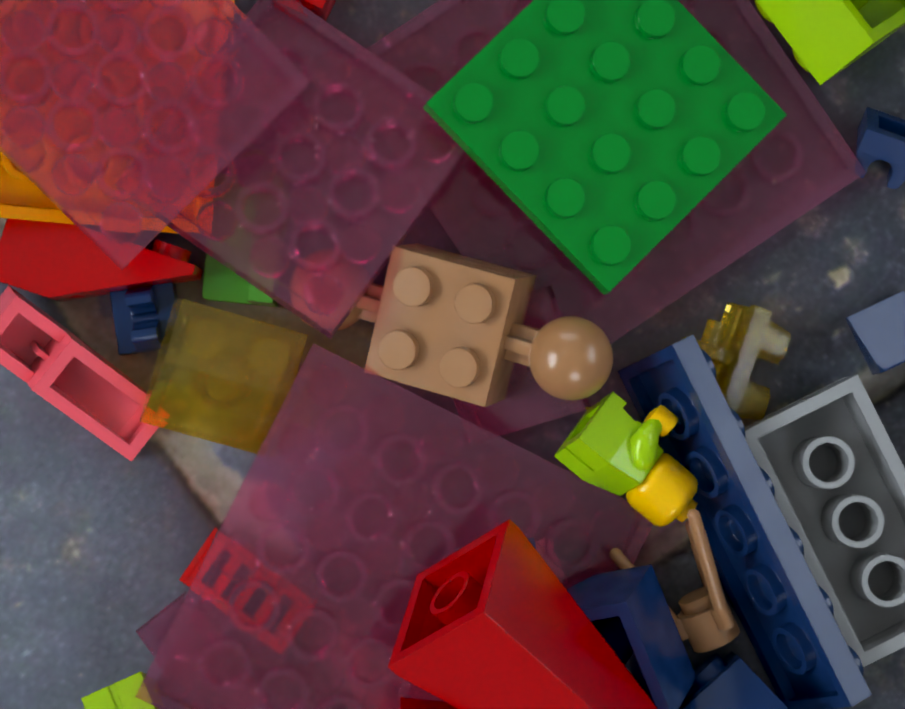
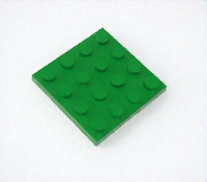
M533 0L429 99L423 107L603 295L609 293L787 115L678 0Z

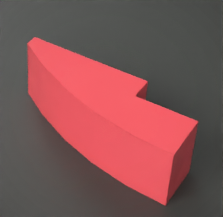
M8 285L0 295V364L26 382L36 394L132 462L171 411L112 363Z

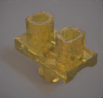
M727 302L721 322L707 319L701 340L696 341L699 347L711 358L716 370V381L729 407L740 418L760 420L764 418L771 396L770 388L749 381L756 358L767 363L778 364L785 356L791 334L770 321L772 311L756 305L747 307Z

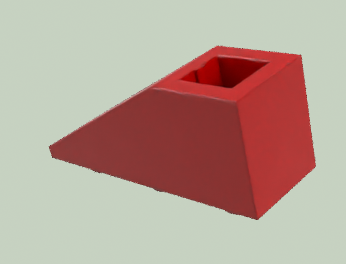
M7 218L0 239V282L58 302L110 294L109 292L163 283L173 282L176 284L200 280L203 270L196 265L188 263L191 251L160 240H155L152 250L128 243L132 232L120 228L93 226L92 230L74 224Z

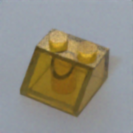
M183 298L174 299L140 422L263 456L290 399L308 335Z

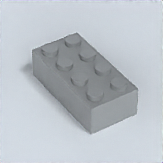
M859 376L843 377L744 426L746 442L758 466L769 475L775 490L774 498L788 526L798 534L802 541L804 559L817 585L828 594L833 604V617L847 645L857 653L863 667L905 647V467Z

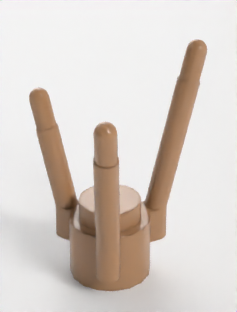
M691 509L687 514L688 520L685 523V527L703 587L691 591L678 601L681 608L678 615L670 607L669 609L682 641L688 639L694 652L704 653L731 642L740 634V629L724 596L700 512L697 509ZM613 548L610 551V558L620 570L636 567L620 549Z

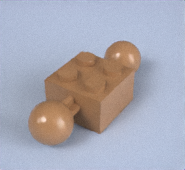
M415 243L392 247L384 286L371 283L366 270L358 260L347 253L337 250H323L311 254L297 266L290 281L289 292L292 306L298 317L312 328L333 332L346 329L354 325L359 319L375 323L364 369L365 373L482 407H487L507 399L515 363L530 367L534 380L546 393L555 398L570 401L587 398L601 389L608 380L613 366V350L607 335L598 325L588 319L577 316H564L550 321L541 329L525 325L537 275L423 244Z

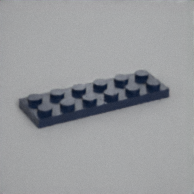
M694 335L617 371L642 422H644L648 413L659 405L667 407L678 417L675 427L665 437L659 436L658 445L664 451L663 453H667L675 458L698 481V489L693 500L697 502L695 509L700 512L719 578L778 698L788 709H837L853 707L871 696L872 694L863 678L862 662L857 653L847 645L833 617V604L828 594L817 585L804 559L802 541L798 534L788 526L774 498L775 490L769 475L758 466L746 442L743 422L739 415L729 407L716 381L715 366L709 355L699 347Z

